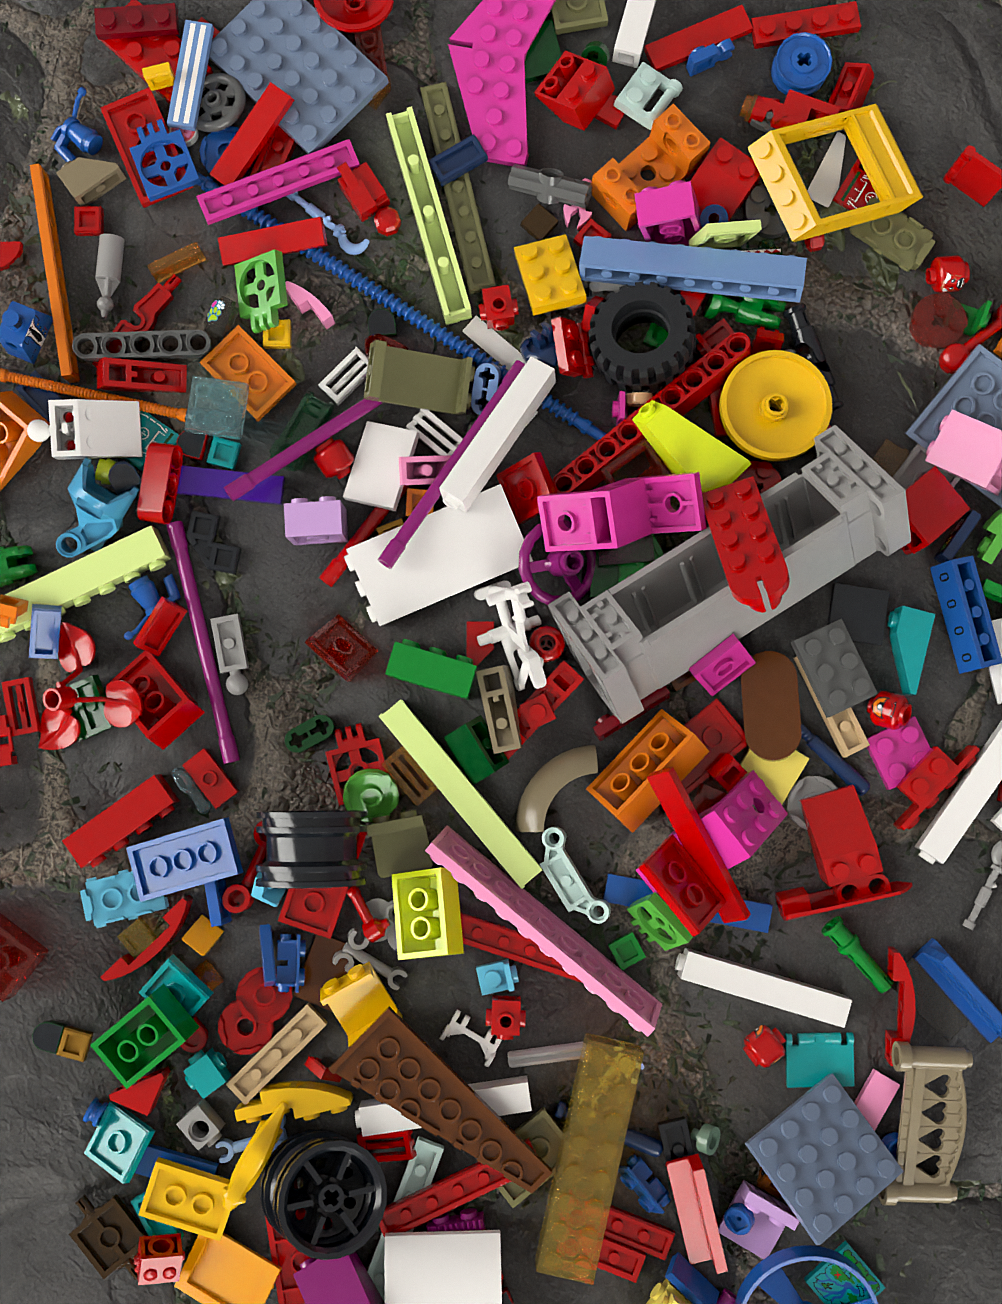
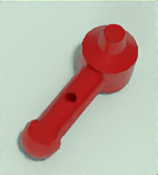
M357 886L350 887L347 895L351 898L364 923L362 924L363 934L365 938L373 943L385 936L386 928L391 925L388 918L382 920L376 917L373 918L361 895L360 889Z

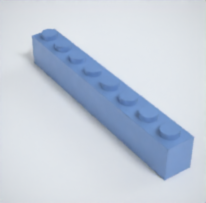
M584 236L579 272L580 278L583 281L635 286V282L643 281L644 285L656 282L660 284V288L668 286L674 290L800 303L807 258L795 255H774L766 252L753 253L740 250L714 249L712 247H692L683 244H661L654 241L641 242L629 239L603 238L601 236Z

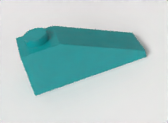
M906 606L895 608L890 613L887 626L890 627L889 639L902 694L910 696L917 693L935 614Z

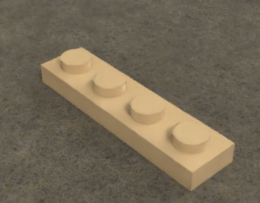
M793 658L842 758L870 746L851 707L826 718L798 658Z
M308 1002L226 1085L246 1105L328 1022Z

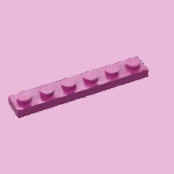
M350 139L196 197L207 224L210 225L341 176L337 167L344 162H347L351 171L360 166Z

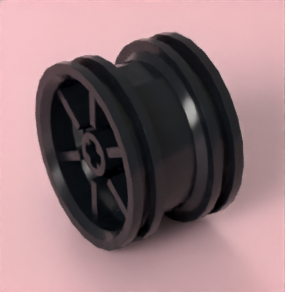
M367 811L256 812V818H262V826H256V832L263 833L266 836V861L256 864V871L262 872V878L256 879V886L267 888H333L367 884V877L361 876V870L367 869V863L360 862L357 859V835L360 832L367 831V825H361V817H367Z
M321 1128L307 1129L293 1134L272 1152L260 1180V1201L262 1211L269 1224L283 1238L287 1239L293 1247L311 1258L332 1260L354 1253L365 1245L376 1232L383 1218L387 1203V1186L384 1173L378 1161L368 1150L334 1131ZM324 1157L326 1160L323 1167H316L317 1160ZM346 1167H350L352 1170L351 1175L344 1178L343 1175ZM300 1177L301 1180L296 1189L293 1187V1183L296 1178ZM329 1190L330 1197L325 1200L324 1193ZM353 1197L349 1208H346L344 1206L345 1198ZM304 1208V1217L297 1219V1209ZM326 1217H329L331 1219V1226L323 1229Z

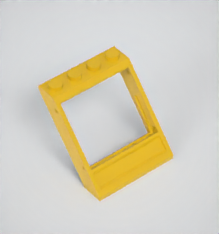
M877 104L771 130L747 147L792 242L900 213L923 198ZM845 130L880 202L820 218L786 144Z

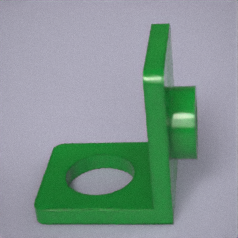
M987 300L979 309L952 301L943 326L972 337L980 328L984 329L991 315L989 309L992 301ZM960 310L966 313V324L958 325L953 321L952 316L955 311Z

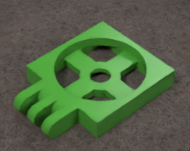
M274 249L234 265L240 318L251 320V328L255 334L262 332V330L266 331L279 325L278 309L288 305L283 256L281 251ZM267 263L273 268L274 275L267 276ZM255 268L256 278L253 283L248 284L247 272ZM264 280L265 287L263 290H259V283ZM272 288H274L272 296L269 299V294L271 293ZM258 295V308L250 306V296Z
M656 892L632 902L626 909L633 916L630 923L633 926L639 925L638 931L641 934H648L645 939L649 943L656 941L665 951L689 943L693 938L670 907ZM642 907H644L647 910L651 917L643 910ZM662 929H664L672 938H670Z

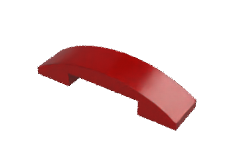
M564 660L548 676L546 685L536 689L526 701L545 693L555 711L584 678ZM519 707L517 712L521 744L523 745L537 728L530 729ZM518 749L505 751L504 754L509 759Z
M190 895L183 897L162 917L170 926L136 959L127 953L119 958L101 976V979L107 981L122 977L148 963L161 953L182 928L189 914L193 898Z
M888 946L887 975L893 981H898L897 1030H885V1059L890 1066H893L891 1056L892 1045L895 1041L910 1042L914 1028L916 1008L914 987L909 969L900 952L894 947Z

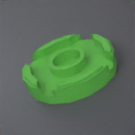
M364 769L358 771L348 779L344 786L343 802L346 810L367 811V817H361L362 822H373L372 818L390 816V813L398 805L399 790L397 784L388 773L382 770Z

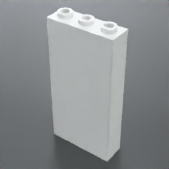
M501 484L480 492L467 512L459 508L453 510L447 506L428 514L407 543L404 552L392 569L385 567L377 559L402 526L346 549L348 555L344 556L350 572L355 570L359 577L355 584L361 597L367 596L370 606L366 607L372 623L377 621L379 626L518 568L519 551L524 538Z

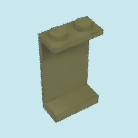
M375 340L370 344L363 399L453 415L464 414L466 409H469L471 404V393H468L469 383L473 381L475 375V367L472 366L473 358L466 357L460 360L386 346L387 342Z

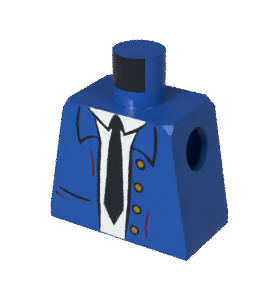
M12 301L7 311L2 315L0 343L9 355L34 364L51 327L53 318L45 313Z

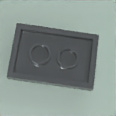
M842 619L790 642L826 718L878 694Z

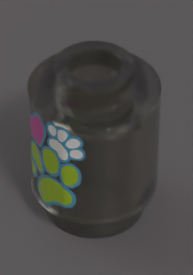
M221 296L220 299H213L204 321L206 325L204 331L215 338L223 340L231 332L239 313V309L235 307L236 302L224 296Z

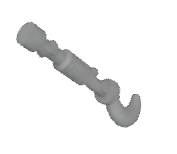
M1002 840L998 841L992 848L991 860L993 864L990 868L993 871L989 875L985 886L981 887L968 920L965 919L963 926L970 930L974 929L976 918L981 909L985 908L993 892L991 889L997 887L994 881L999 873L1002 874Z

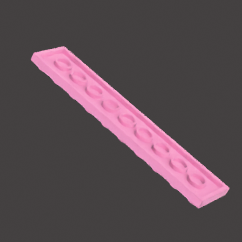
M448 825L430 843L425 851L436 864L443 865L451 872L456 881L467 885L473 890L474 895L479 900L491 905L499 917L509 920L515 925L522 936L534 941L546 956L553 957L558 961L565 972L576 976L582 981L589 992L600 996L606 1001L607 1006L612 1011L624 1016L636 1031H642L646 1036H649L655 1030L662 1003L525 889H521L513 879Z

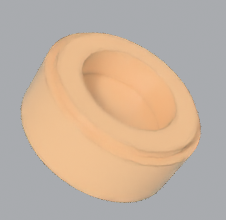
M645 392L626 394V405L629 407H641L653 397V394Z

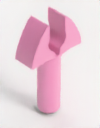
M587 178L582 179V181H587V182L592 183V181H591L590 179H587ZM564 204L563 217L567 228L571 216L575 215L576 212L579 213L578 216L580 217L577 231L583 228L592 217V212L586 211L585 208Z

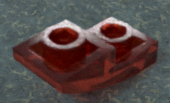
M379 24L367 31L356 32L357 49L388 78L381 25Z

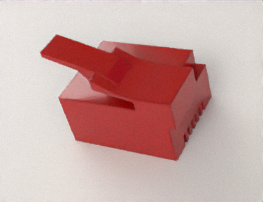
M347 162L337 167L342 176L337 179L339 187L362 222L367 220L368 216L371 217V214L374 215V212L376 214L378 209L390 205L384 188L366 162L352 171Z

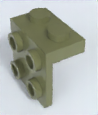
M416 810L401 812L400 818L389 819V815L372 818L373 823L367 825L368 837L371 836L378 875L381 878L391 877V874L426 870L433 866L430 855L425 851L430 844L424 813L417 814Z

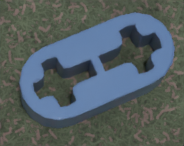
M483 363L479 365L475 372L471 406L473 411L479 415L483 409L482 405L478 404V399H482L485 391H487L486 400L490 401L501 384V370L494 363ZM490 368V373L495 374V377L490 379L488 387H485L486 378L482 376V372Z

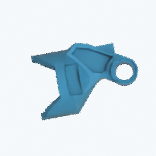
M85 457L68 486L69 494L77 511L79 525L67 530L57 538L56 549L65 557H74L88 549L95 552L102 549L107 539L111 538L123 527V517L140 489L133 487L120 495L114 494L95 482V472L91 459ZM67 537H72L76 540L77 549L70 548L67 545Z

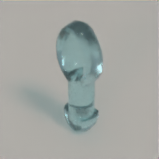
M174 768L172 776L177 786L189 795L200 813H207L211 808L208 800H205L195 786L191 775L182 768Z

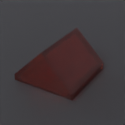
M339 614L305 641V644L348 682H351L378 652L369 641Z

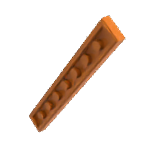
M40 164L30 165L60 371L61 376L69 383L79 382L80 376L77 357L72 348L74 337L50 178Z

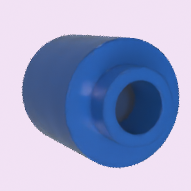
M718 204L707 206L700 216L702 227L710 223L709 216L713 213L719 215L718 223L729 221L727 211Z

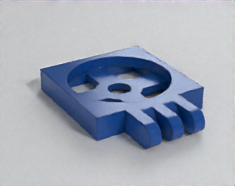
M162 119L156 120L160 129L157 132L152 122L146 124L150 133L147 136L142 126L136 128L142 144L129 148L150 202L201 183L181 130L168 133ZM175 144L184 153L175 157L168 156L164 146ZM154 150L157 158L155 164L143 168L142 160L144 155ZM169 162L171 167L169 170L163 171L161 164ZM188 165L183 178L177 181L175 176L177 169ZM160 176L165 178L167 186H157L148 180Z

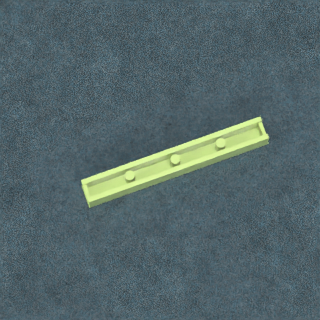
M408 107L407 111L392 115L391 112L387 113L388 128L445 323L449 325L472 318L471 306L413 109Z
M399 700L384 714L381 713L379 715V718L519 887L523 889L525 884L542 871L541 866L403 700Z

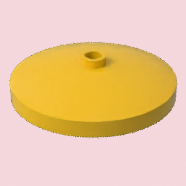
M768 350L747 357L732 370L721 391L719 402L720 417L727 435L741 450L762 460L785 461L809 451L815 445L814 438L826 431L832 414V396L824 376L810 361L792 352ZM770 407H774L776 410L772 411Z

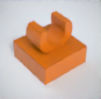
M1 594L0 626L9 628L10 624H15L17 617L27 612L29 601Z

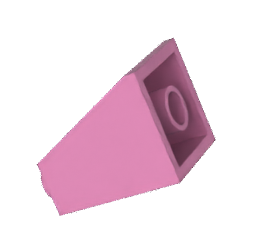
M952 410L950 415H946L943 418L939 427L941 432L936 441L933 440L928 446L925 461L998 496L1002 490V430Z

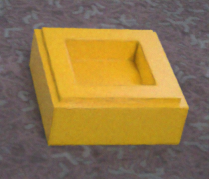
M169 62L142 68L144 78L151 91L174 86L175 74Z
M290 319L279 320L277 327L263 331L264 349H291Z

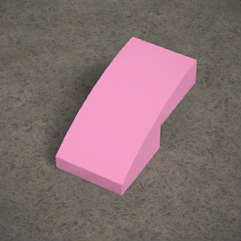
M285 282L287 294L302 314L312 309L326 330L335 324L332 314L315 296L294 283Z

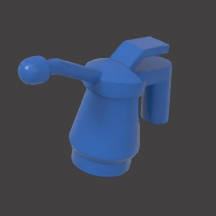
M80 87L77 91L78 95L75 98L72 117L66 119L63 125L58 126L50 138L56 142L54 149L65 162L76 159L67 148L70 140L82 152L89 155L98 153L103 144V138L95 129L81 124L76 119L82 96L86 95L84 87Z
M170 574L163 581L169 594L167 599L176 602L181 596L174 576ZM147 575L137 579L128 586L131 596L146 610V616L133 631H127L124 634L126 640L132 639L142 629L160 600L154 582Z

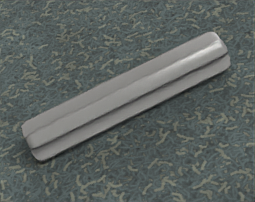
M587 1041L509 1051L507 1055L509 1067L515 1068L589 1058L590 1046Z

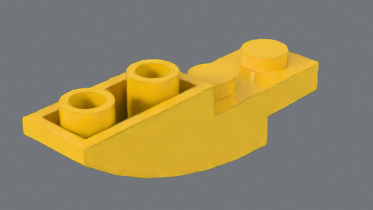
M312 1081L278 1082L265 1085L259 1092L261 1098L250 1100L246 1105L243 1102L239 1103L234 1112L237 1122L246 1120V1123H252L263 1118L262 1115L273 1113L281 1102H285L287 1104L285 1114L290 1112V1108H292L295 1119L303 1117L307 1121L319 1117L321 1112L331 1110V1113L335 1114L347 1110V1106L351 1105L353 1100V1094L348 1090L326 1083Z

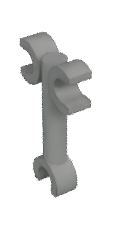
M352 928L348 933L349 942H346L343 949L334 954L333 964L336 965L341 958H346L348 963L345 966V971L348 972L354 966V959L362 964L370 961L374 970L387 978L390 988L398 990L400 988L399 984L393 981V977L401 975L406 978L408 976L406 970L399 966L391 968L363 951L362 949L366 948L369 944V940L364 937L362 941L356 942L354 937L357 934V929Z

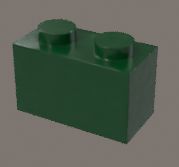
M481 715L444 737L472 785L510 763L504 752L494 754L489 729Z

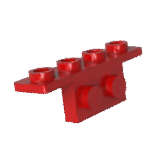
M967 745L952 761L938 746H933L897 784L896 787L913 803L893 825L900 830L913 828L919 822V815L923 810L933 807L939 800V793L944 788L948 789L958 780L956 775L963 768H969L976 761L977 757L975 755L980 749L976 745Z

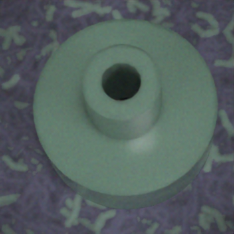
M705 1123L700 1130L694 1128L691 1132V1139L696 1141L697 1150L707 1155L714 1154L720 1141V1129L708 1123Z

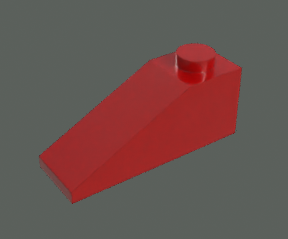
M103 357L97 361V389L125 392L186 393L187 365Z

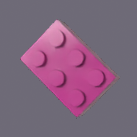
M678 180L662 188L647 187L641 192L634 194L638 225L646 242L654 241L661 244H683L688 246L689 239L703 228L700 223L701 210L691 181Z

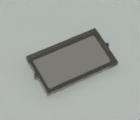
M911 957L906 962L913 982L916 1012L950 1042L962 1028L968 1026L967 1022L969 1020ZM893 981L894 983L891 985V988L898 994V981Z

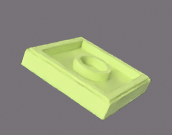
M761 220L708 223L689 239V246L712 247L714 249L741 247L762 230Z

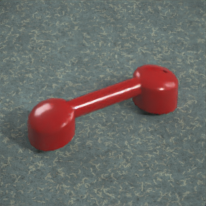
M1002 305L993 313L992 323L964 344H951L943 350L939 357V366L944 372L954 374L978 344L981 345L996 332H1002Z
M262 821L259 822L256 826H262ZM256 827L253 834L259 846L241 884L228 887L222 897L225 909L232 913L243 912L249 909L255 899L251 896L252 885L258 874L256 864L263 863L266 857V836L263 833H257Z

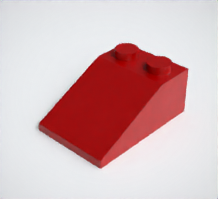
M720 137L691 179L701 213L707 206L718 204L727 211L728 222H730L758 184L761 175L752 158ZM716 213L711 214L709 222L718 223L719 215Z
M147 651L141 653L110 681L123 680L129 682L138 690L143 702L142 715L135 721V724L147 739L162 750L169 746L205 713L162 663Z
M853 784L799 800L819 877L829 887L883 872L877 844Z

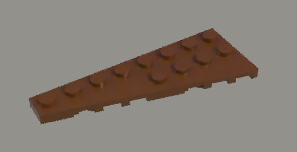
M390 1006L329 1067L333 1074L336 1073L351 1082L352 1086L357 1089L361 1088L374 1096V1099L382 1104L384 1102L401 1112L402 1116L435 1136L439 1135L449 1141L455 1148L462 1149L474 1156L480 1163L487 1164L503 1174V1177L530 1193H533L552 1174V1168Z

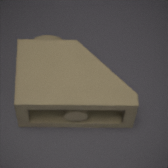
M80 157L66 162L61 170L56 172L80 206L90 205L127 179L116 163Z

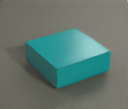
M214 436L206 462L210 465L234 471L242 445L238 442Z

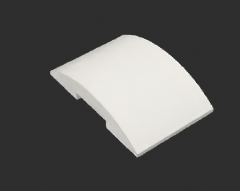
M500 1230L385 1233V1304H502Z

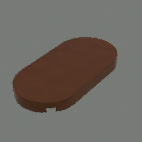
M764 651L753 655L752 658L756 663L741 674L744 732L747 746L755 755L765 761L776 762L784 760L794 753L801 741L798 679L795 666L790 659L778 652Z

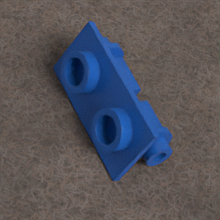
M280 934V940H277V960H288L287 966H277L275 986H278V992H289L290 986H295L294 991L299 993V986H304L305 969L299 968L300 957H305L306 941L300 940V934H296V940H291V934Z
M635 1154L631 1155L626 1160L628 1166L616 1167L621 1174L620 1180L628 1189L635 1191L639 1196L638 1202L644 1210L649 1213L663 1214L664 1210L660 1205L664 1207L670 1202L669 1192L657 1177H654L648 1183L646 1180L653 1172L641 1157H636Z

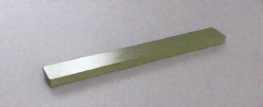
M446 82L420 88L436 155L461 142ZM467 172L446 184L444 190L469 293L474 294L482 292L484 288L496 287L469 173Z

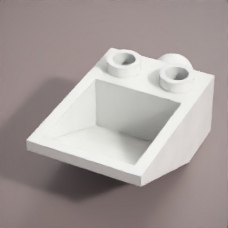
M48 400L50 425L43 420L36 419L31 421L27 427L28 436L36 442H43L51 436L52 457L58 460L84 459L85 457L89 459L143 457L139 401ZM68 413H72L74 416V420L70 423L65 421V416ZM73 440L76 448L68 450L67 443Z

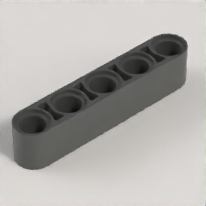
M197 329L83 333L77 335L72 343L75 354L88 362H97L103 357L129 360L204 358L212 351L213 347L207 333ZM198 337L206 339V346L200 351L192 348V342ZM170 338H175L179 343L177 349L172 352L166 351L164 347L165 342ZM142 339H147L150 341L149 350L144 353L138 352V342ZM114 340H120L122 342L121 351L115 354L110 353V343ZM86 341H92L94 344L93 351L87 355L82 354V344Z

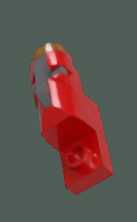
M789 89L784 103H780L779 99L767 98L755 93L754 96L747 94L739 116L744 117V121L748 122L751 126L768 133L771 130L838 114L840 107Z

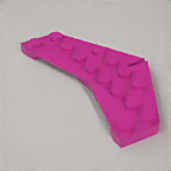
M482 0L449 38L451 44H448L471 132L472 135L475 134L488 156L487 162L513 166L514 164L527 165L529 151L527 140L525 60L531 44L556 0Z

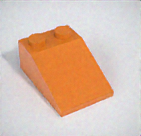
M13 391L0 392V491L42 444V442H36L28 436L27 427L29 423L40 419L50 425L45 418Z

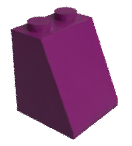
M356 1251L339 1259L321 1260L310 1258L300 1265L301 1270L293 1274L305 1304H385Z

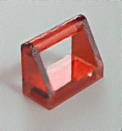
M645 437L600 469L606 484L614 483L615 480L612 474L644 451L651 466L637 477L668 475L669 472Z

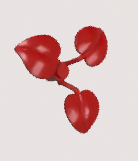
M61 622L58 656L62 667L67 672L73 673L63 681L57 682L56 688H49L43 694V703L46 708L41 718V738L38 747L40 749H63L77 741L80 734V722L75 716L71 715V708L75 703L106 702L104 705L105 718L111 725L120 728L132 725L142 715L143 702L138 690L132 684L123 680L108 683L106 697H78L77 692L73 688L66 686L83 672L82 666L90 665L93 662L96 652L95 643L91 635L87 631L68 622Z

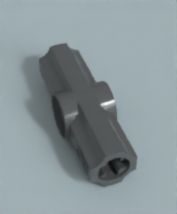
M514 164L508 178L509 189L535 195L538 201L546 204L562 202L586 208L592 194L590 182L566 177L562 171L554 168L538 170Z

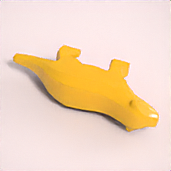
M281 1102L267 1120L262 1119L255 1134L244 1149L232 1172L230 1184L222 1189L224 1194L223 1207L232 1211L240 1204L246 1202V1193L257 1181L283 1132L280 1126L287 1108L285 1102Z

